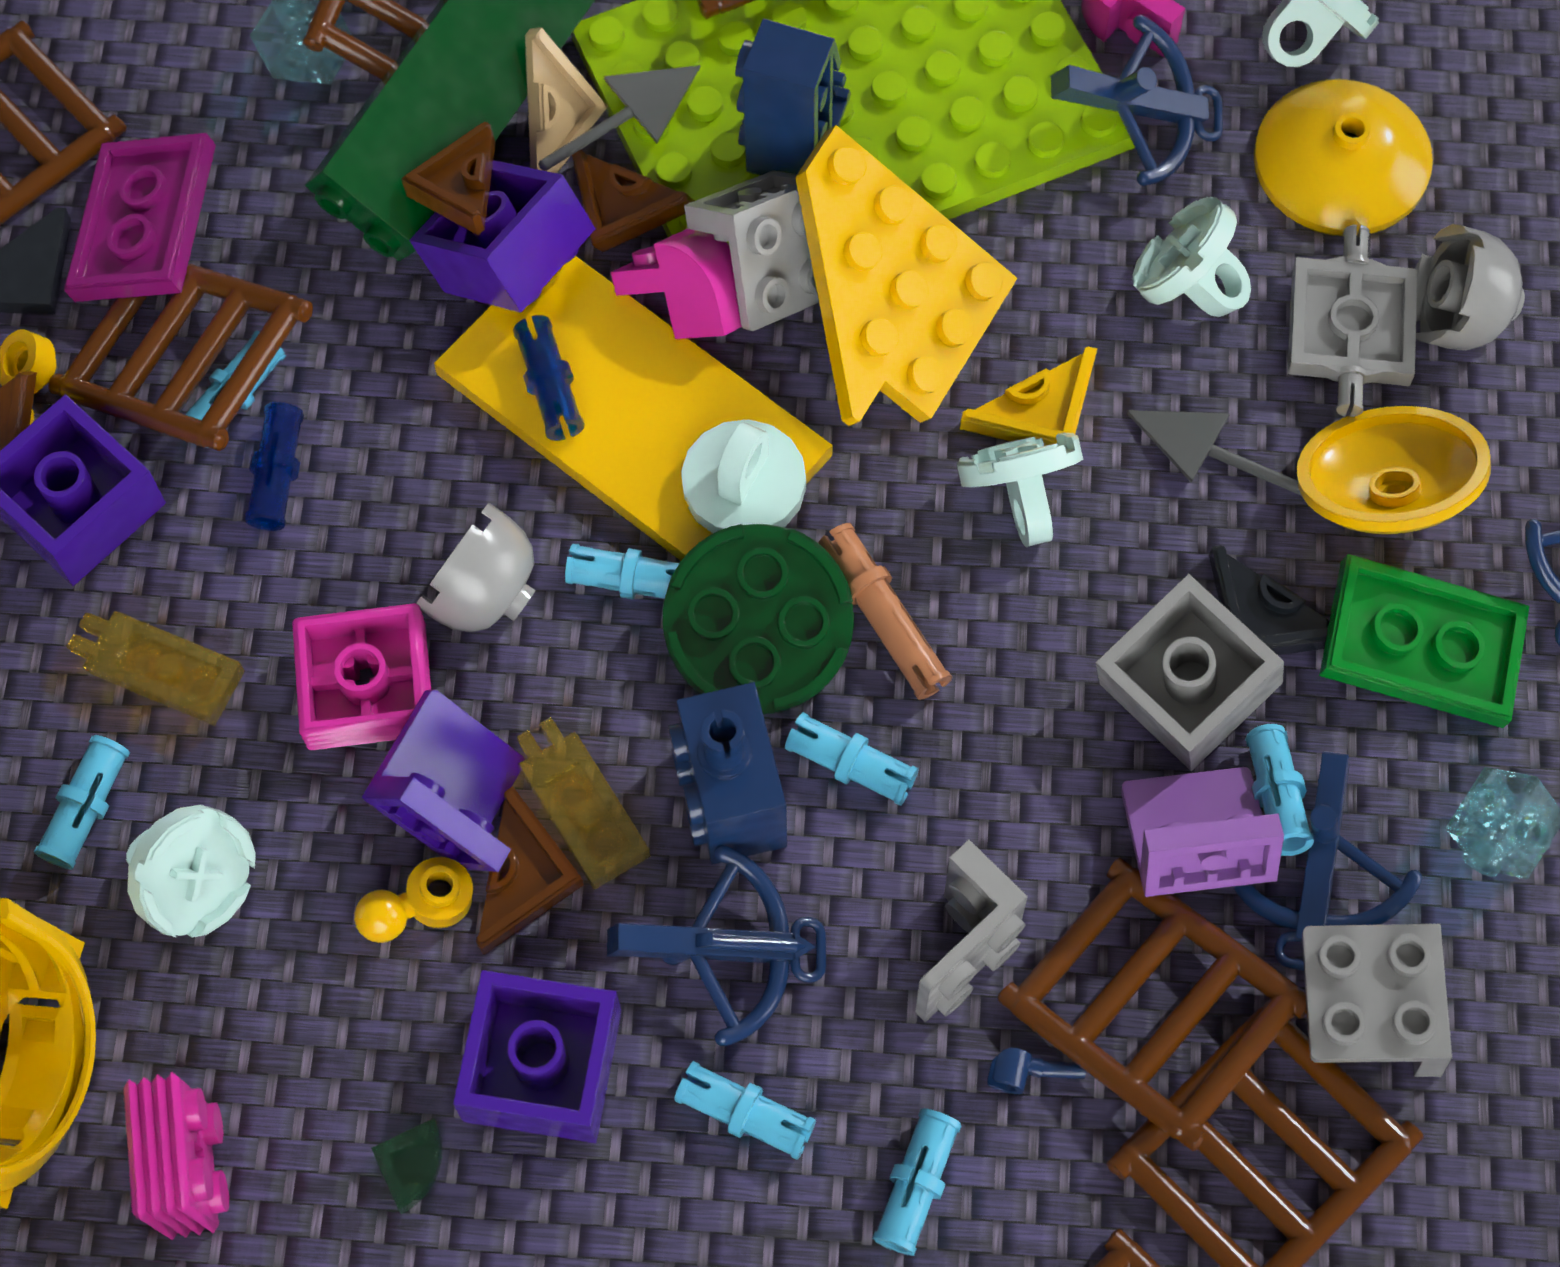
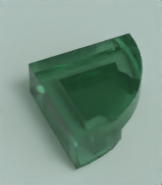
M434 1118L371 1148L401 1214L410 1210L425 1197L438 1176L443 1146L441 1133Z

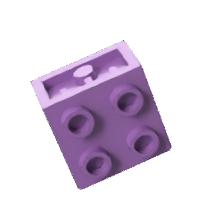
M1239 767L1130 780L1122 784V799L1145 897L1277 881L1284 833L1278 813L1262 815L1259 800L1254 799L1252 790L1254 781L1249 768Z

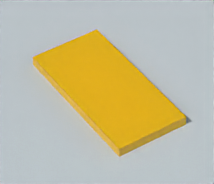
M577 256L561 267L544 286L538 299L528 305L521 313L491 305L434 363L439 377L680 561L699 542L713 534L697 523L689 511V506L684 499L681 476L687 451L702 433L723 422L749 419L770 424L790 437L803 456L806 484L832 457L833 445L691 340L688 338L675 339L672 326L630 295L616 296L613 283Z

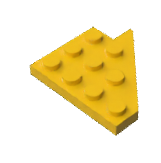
M835 125L823 134L795 179L841 420L848 426L860 422L880 390L921 423L931 419L1016 282L1017 277L841 128Z

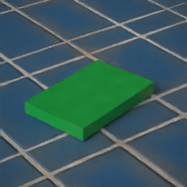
M1347 554L1340 563L1319 676L1504 728L1512 720L1530 606Z

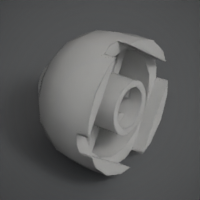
M1451 224L1434 236V240L1442 242L1434 256L1422 254L1415 268L1418 269L1416 322L1420 320L1421 332L1416 333V339L1447 349L1470 350L1494 341L1510 325L1511 321L1518 317L1523 308L1525 293L1522 288L1523 282L1518 259L1501 239L1484 231Z
M488 503L481 512L491 519L484 532L475 525H472L429 584L440 592L438 596L432 601L422 595L416 603L425 614L453 630L465 632L485 630L497 622L503 614L514 621L536 591L526 584L534 566L533 547L524 530L491 503Z

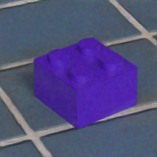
M493 160L485 230L476 235L435 212L409 241L444 293L521 313L528 305L538 299L544 286L561 267L577 255L579 247L596 228L562 174Z
M66 394L0 451V519L73 587L166 504L150 471Z
M481 970L453 1102L462 1121L597 1144L621 1017L617 992Z

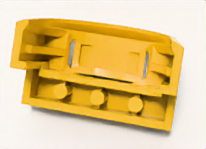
M0 898V1037L3 1023L9 1015L8 1044L0 1075V1143L15 1144V1146L0 1145L1 1209H8L14 1187L34 1175L49 1160L68 1132L79 1112L90 1083L96 1046L93 1003L86 974L80 961L85 942L36 917L8 898ZM25 997L57 1000L60 1007L24 1005L18 1002Z

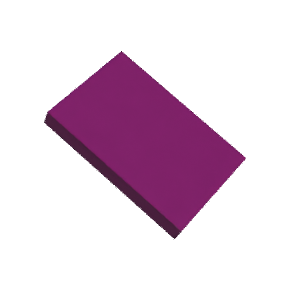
M207 133L101 144L64 291L74 302L182 292L216 144Z

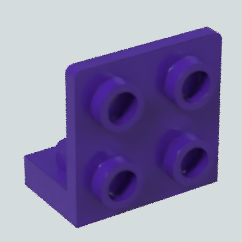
M426 690L364 792L362 799L440 856L453 859L469 870L499 872L511 849L491 835L494 830L491 822L505 799V791L512 787L522 770L525 758L438 690Z

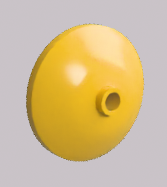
M1330 79L1316 81L1300 86L1284 95L1270 108L1262 120L1254 147L1256 174L1271 202L1293 221L1309 229L1329 235L1343 236V230L1351 225H1357L1356 236L1361 225L1369 229V234L1395 225L1412 212L1420 202L1432 172L1433 157L1430 140L1415 113L1391 93L1368 83L1354 80ZM1343 132H1349L1355 134L1358 137L1351 138L1346 136Z
M1418 406L1375 408L1363 411L1361 415L1355 417L1347 416L1335 421L1310 439L1302 450L1297 463L1299 490L1309 507L1322 517L1340 526L1373 534H1398L1418 531L1438 525L1452 518L1480 496L1491 474L1489 446L1483 435L1473 425L1453 414Z

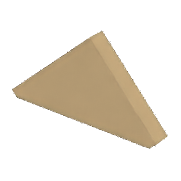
M532 28L525 35L530 165L533 169L541 170L539 162L543 158L589 131L606 110L607 105L543 28ZM569 157L547 171L558 173Z

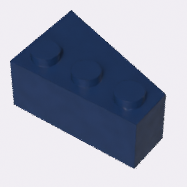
M763 18L754 42L749 40L743 42L737 58L735 75L736 77L743 78L737 101V111L744 113L738 144L745 147L747 172L763 175L775 170L798 174L823 134L835 125L839 127L850 100L851 92L849 89L844 88L846 82L845 73L838 72L841 59L834 38Z

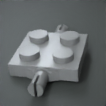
M1357 225L1348 226L1343 230V256L1328 260L1296 257L1292 268L1287 374L1328 378L1337 381L1338 405L1336 406V412L1339 415L1346 416L1350 406L1349 417H1355L1363 413V384L1381 383L1410 386L1415 375L1418 269L1386 266L1373 259H1369V229L1363 225L1360 226L1357 237Z

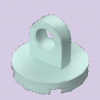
M1282 0L1263 27L1262 41L1266 52L1271 58L1287 67H1300L1315 59L1342 25L1362 39H1366L1379 24L1377 21L1379 18L1368 11L1369 7L1361 0ZM1303 21L1307 29V38L1304 44L1298 50L1292 52L1284 51L1279 41L1281 31L1290 22Z
M1206 197L1194 201L1171 218L1172 220L1168 224L1174 230L1164 241L1157 235L1146 245L1136 262L1132 275L1133 285L1150 303L1159 305L1172 301L1185 293L1203 311L1211 316L1221 317L1244 307L1249 300L1251 292L1250 279L1245 267L1227 249L1228 244L1233 238L1237 219L1235 212L1215 197ZM1215 274L1223 282V285L1225 287V295L1220 291V289L1217 286Z
M749 419L723 422L702 433L687 451L681 470L684 499L689 506V511L697 523L713 534L727 527L739 524H768L785 528L800 510L806 491L803 456L792 439L770 424Z
M1058 433L1056 435L1057 443L1044 446L1042 438L1035 439V437H1030L977 451L978 454L972 455V459L962 457L957 462L961 486L981 487L1006 483L1015 525L1023 545L1030 547L1052 541L1053 526L1042 475L1069 467L1083 460L1079 438L1074 433Z
M203 805L177 808L157 820L151 828L140 834L131 843L126 853V861L129 864L127 892L135 912L157 931L176 937L175 935H188L193 938L207 935L228 922L244 903L251 887L250 884L246 883V880L249 876V866L255 869L256 852L250 835L232 816L221 810Z

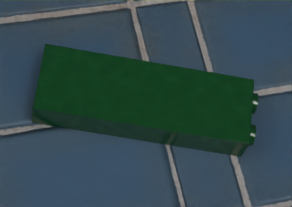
M440 0L304 186L316 195V202L323 210L338 219H347L362 231L365 242L379 254L386 257H394L398 261L412 254L416 250L409 240L435 211L406 196L401 178L483 122H488L491 125L496 141L528 96L526 33L532 28H543L553 42L561 49L595 0Z

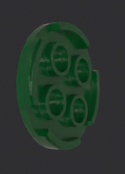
M739 524L715 532L699 542L687 553L674 571L668 584L663 606V632L666 647L679 674L699 695L755 682L763 715L787 711L800 706L820 693L831 682L842 666L849 651L854 628L851 591L843 572L833 557L821 545L805 534L792 528L790 530L768 524Z

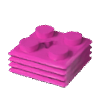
M413 603L295 618L292 622L299 733L306 747L309 750H320L396 740L426 690H431L426 623L420 606ZM365 668L371 669L374 677L370 678L369 683L356 685L354 681L359 680L360 670Z
M173 1072L169 1074L166 1080L158 1074L152 1082L143 1077L138 1085L129 1079L123 1089L132 1213L171 1240L174 1239L177 1233L186 1238L191 1230L199 1236L205 1228L214 1233L219 1226L218 1213L227 1212L229 1209V1191L226 1176L223 1170H214L212 1145L223 1142V1122L218 1104L216 1102L207 1103L201 1088H190Z

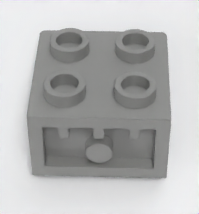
M773 170L684 205L688 229L714 234V239L717 241H729L740 322L743 329L755 331L819 303L795 177L797 174Z
M970 840L965 842L949 857L944 897L949 901L945 904L946 910L954 921L969 934L920 980L915 1013L924 1022L928 1021L938 1010L945 1017L950 1015L973 991V987L969 984L972 978L985 965L992 971L998 969L1013 955L1021 944L1016 937L1025 927L1022 917L1028 896Z
M1441 924L1305 927L1302 933L1310 1059L1315 1063L1413 1062L1414 1077H1442L1452 1059Z

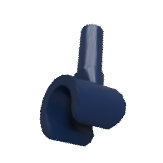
M1010 1047L1003 1050L992 1060L987 1084L989 1087L1002 1092L1022 1094L1028 1075L1038 1078L1085 1079L1086 1071L1075 1062L1042 1060V1058H1032L1030 1053L1019 1048Z

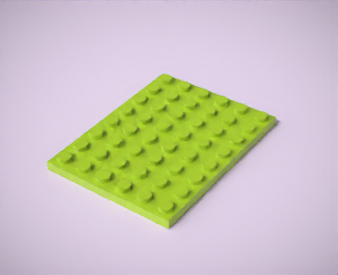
M635 0L581 20L571 34L575 47L599 96L607 105L606 110L609 117L626 108V106L606 83L604 76L701 65L657 144L635 117L615 128L638 174L646 176L652 181L673 190L683 191L695 201L760 176L746 171L745 147L738 144L744 113L737 111V101L743 78L736 77L735 69L743 42L745 40L754 42L763 18L835 39L841 59L838 72L845 73L846 82L844 88L849 89L851 92V97L839 128L948 220L1135 148L1117 111L1051 98V75L1067 65L1103 74L1061 0H756L708 19L702 16L698 0ZM686 214L662 225L668 237L688 228Z

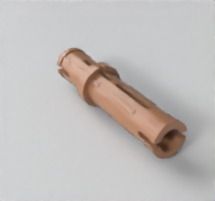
M844 523L830 530L829 532L835 540L830 541L828 536L824 535L818 544L833 557L843 572L851 591L852 604L860 607L911 685L916 698L922 700L940 691L935 684L939 682L942 687H945L952 680V675L949 671H946L890 586L892 581L891 574L885 566L876 565L855 533V528L851 523Z

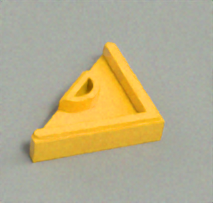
M1088 346L1084 349V353L1050 371L1046 368L1005 389V394L974 410L966 409L962 413L960 429L1011 442L1035 437V439L1042 438L1044 446L1056 444V435L1058 433H1074L1075 435L1097 348Z

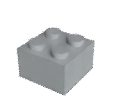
M1188 574L1096 662L1099 684L1180 762L1192 771L1283 684L1284 661Z

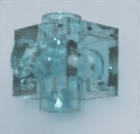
M272 0L250 34L273 79L331 84L345 62L344 58L326 48H323L321 52H315L303 44L309 22L319 0ZM340 13L335 26L352 36Z
M1484 767L1446 826V830L1463 851V860L1477 872L1490 877H1495L1500 873L1528 880L1560 829V807L1537 776Z

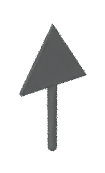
M701 65L604 76L606 83L620 98L626 108L543 158L539 162V168L543 171L549 170L632 117L638 120L657 144Z
M1127 410L1128 416L1191 483L1208 455L1302 496L1297 480L1214 445L1230 413Z

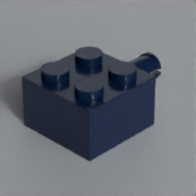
M755 682L677 700L679 723L668 725L679 786L692 784L684 786L683 792L687 806L685 808L694 847L707 845L711 865L721 863L714 856L715 849L721 845L735 849L746 856L787 847V806Z

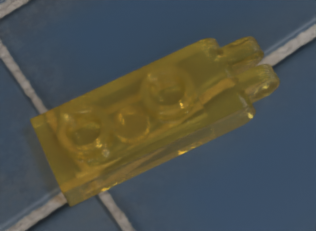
M117 611L112 613L108 621L93 614L85 613L79 626L86 632L99 637L98 640L93 642L73 634L66 645L71 652L86 659L82 667L90 674L213 726H216L245 672L239 661Z
M550 717L539 723L545 738L550 746L543 750L540 749L528 730L516 736L521 748L528 757L518 763V766L587 880L595 890L650 858V851L579 736L574 731L563 737Z

